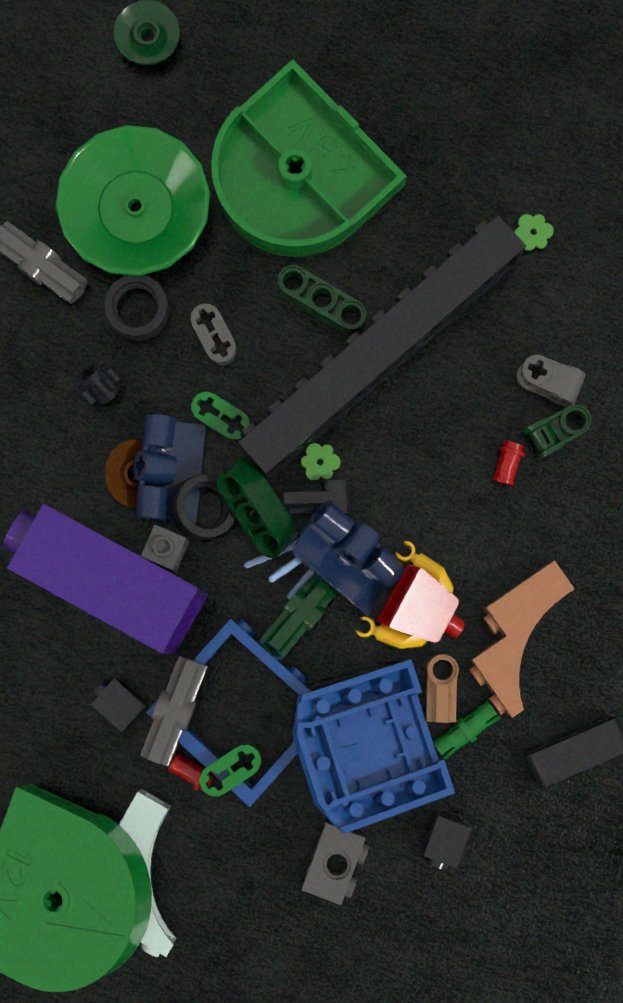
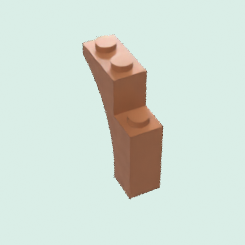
M555 561L548 563L483 608L487 614L483 617L485 623L494 634L500 632L502 637L470 659L473 667L469 671L480 686L486 684L493 696L489 700L500 715L506 713L508 717L513 718L524 710L520 696L519 671L525 645L542 616L556 602L574 590V587Z

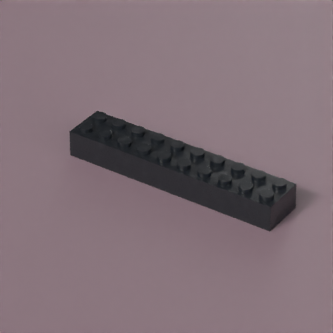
M499 215L491 222L487 219L482 221L472 231L474 236L465 245L460 241L446 254L448 259L440 267L435 263L422 274V281L416 288L413 289L411 286H408L396 297L395 301L397 303L389 311L385 308L380 310L369 321L371 324L369 329L363 334L357 331L350 336L344 343L346 348L337 357L333 353L326 357L318 365L320 371L311 379L308 376L302 378L292 388L294 393L285 402L282 399L277 400L267 409V418L259 425L256 421L252 422L240 433L242 439L238 443L242 453L256 464L267 481L271 480L518 263L526 245Z

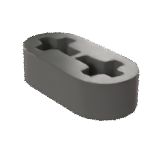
M204 303L195 307L191 313L190 320L208 358L216 365L223 366L231 363L236 357L237 348L220 312L211 304ZM204 312L208 316H215L211 320L215 330L210 333L205 324H197L201 321L200 314ZM219 337L223 345H230L227 348V356L222 357L219 353H212L216 350L214 338Z

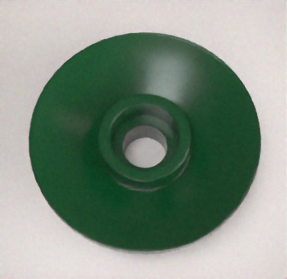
M142 0L130 4L122 10L114 25V40L118 50L126 59L139 65H154L166 60L175 51L180 38L179 23L174 13L164 4L152 0ZM145 34L154 35L151 41H144L142 39Z

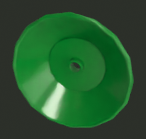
M125 125L97 133L73 152L59 177L55 208L64 237L83 260L111 274L142 276L169 268L193 249L207 224L210 190L202 164L182 141L157 128ZM133 203H140L142 205L141 209L137 212L131 211L130 207Z

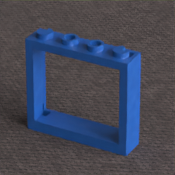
M230 619L193 660L205 665L225 641L233 635L299 695L312 692L303 684L308 678L293 665L287 669L278 661L279 658L270 655L263 646L252 638L256 632L242 619L238 623ZM158 700L146 712L151 718ZM188 727L185 732L182 731L178 742L205 767L221 758ZM295 742L286 749L254 787L245 780L231 790L251 807L298 754ZM227 769L220 774L214 773L213 770L211 771L221 781L230 775Z

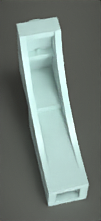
M141 789L135 795L119 825L129 834L139 848L145 860L151 882V858L154 842L171 805ZM152 891L150 919L140 947L152 956L159 957L161 954L167 957L176 937L163 921Z

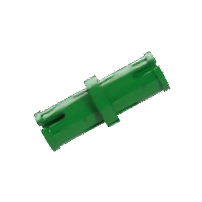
M486 701L464 719L461 717L457 719V724L434 740L433 744L446 760L469 741L471 743L476 741L477 735L501 718L490 703Z

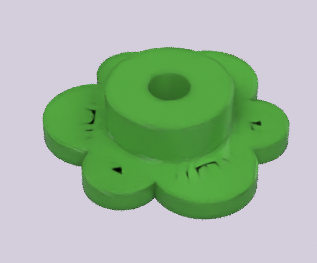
M525 214L519 218V227L514 233L526 245L524 250L531 251L535 247L539 249L545 248L547 239L553 235V227L549 223H544L545 218L543 215L537 214L532 217Z
M317 443L310 444L306 449L307 456L301 459L302 466L307 468L306 476L313 481L321 477L325 480L330 479L333 475L332 471L337 470L341 463L340 458L333 454L332 446L324 445L321 447ZM322 460L323 464L318 465L317 461Z

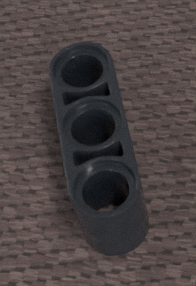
M614 716L527 753L525 757L538 787L543 788L623 754V730L617 716Z

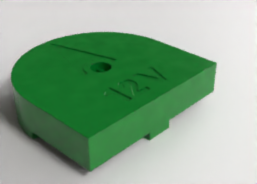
M293 59L241 107L237 106L230 113L218 132L212 151L213 184L219 206L226 220L244 240L263 251L280 256H310L325 252L341 244L405 186L407 178L393 161L359 128V123L341 105L338 106ZM291 168H294V169L300 168V169H301V173H299V174H296V173L291 174V173H289V170H290Z
M33 784L17 786L0 829V973L21 984L41 991L66 992L76 990L118 969L131 957L139 946L146 932L151 913L152 891L149 872L136 843L119 824L101 813H93Z

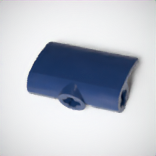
M145 415L142 450L137 453L133 464V474L135 479L138 480L135 508L136 518L173 523L169 511L172 492L182 481L197 474H202L206 425L178 422L176 418L166 415ZM200 487L191 490L185 500L186 514L194 524L197 523Z
M331 500L324 502L315 511L292 550V553L366 616H370L381 590L393 586L405 571V565L378 543L380 537L371 527L361 522H354Z

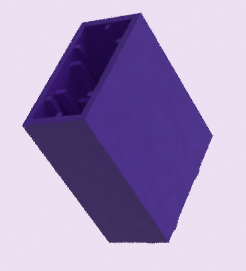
M44 503L36 516L23 510L14 520L3 543V548L14 553L7 567L9 570L162 654H176L208 596L207 593Z

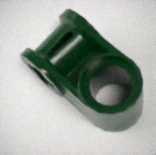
M571 405L552 416H547L524 429L523 432L525 435L530 436L539 452L537 457L539 460H542L583 435L591 425V415L585 407ZM569 414L578 415L582 420V428L579 430L570 429L565 422L566 416Z

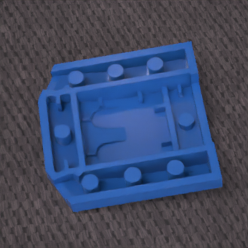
M411 659L297 697L292 736L314 805L341 833L351 832L455 793L445 760L438 759L417 695L422 693Z

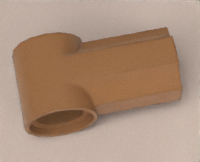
M435 654L429 658L425 668L427 674L426 721L440 723L456 722L458 664L455 659L447 654ZM439 660H447L451 665V672L444 679H438L433 674V666Z

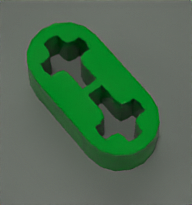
M202 392L193 398L191 410L194 417L200 423L232 442H239L242 439L240 436L241 432L237 430L233 434L229 433V425L222 420L224 417L231 421L241 418V426L245 429L250 425V421L243 411L211 392ZM209 400L214 401L212 406L220 414L218 417L208 412L204 416L200 415L202 410L198 406L199 403H207Z
M242 744L207 766L200 776L202 790L210 796H221L254 775L261 765L259 750L250 744ZM240 751H243L246 755L251 752L254 754L255 758L251 762L252 769L248 770L247 767L242 766L236 771L233 770L231 766L240 759L238 755ZM226 769L229 771L230 775L222 781L223 788L218 789L217 786L209 787L207 785L210 779V771L213 770L216 774H220Z

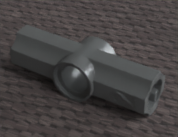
M8 221L0 225V253L17 264V268L39 285L43 283L70 304L80 298L88 284L86 278L62 262L61 257L41 241L37 240L35 242Z
M179 656L170 676L166 690L162 691L152 715L154 721L140 756L155 763L169 766L182 731H186L196 706L195 698L208 666Z

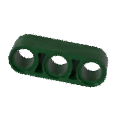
M289 265L280 271L278 276L279 293L286 301L344 335L352 336L355 332H361L364 329L366 309L361 302L300 266ZM295 277L301 280L303 284L297 290H289L284 286L285 281ZM319 294H324L331 299V303L326 307L320 308L313 303V299ZM353 311L359 315L360 320L354 325H349L341 317L345 312Z
M245 458L239 459L217 478L216 486L220 495L262 555L268 558H276L297 538L298 528L254 462Z

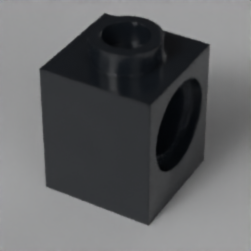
M114 678L111 682L105 679L93 692L96 699L91 704L120 732L126 731L148 707V704L119 678Z
M435 812L421 851L423 856L428 857L427 864L445 871L448 865L457 868L471 827L468 824Z

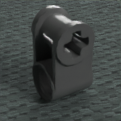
M532 355L520 365L516 374L517 382L523 389L565 407L575 405L586 376L578 368L561 364L542 355ZM532 367L537 368L536 374L539 376L537 379L531 377L532 371L530 369Z

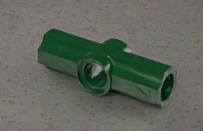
M315 573L302 590L300 588L280 611L282 614L262 635L259 642L270 655L282 660L304 633L307 634L326 611L324 608L334 599L338 592Z

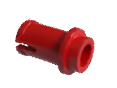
M504 441L503 446H499L498 450L501 451L492 480L508 485L514 484L513 481L520 458L525 457L523 445Z
M179 752L172 761L168 772L194 786L193 790H202L200 776L205 768ZM211 771L209 772L210 779L207 782L208 786L210 785L214 777V774Z

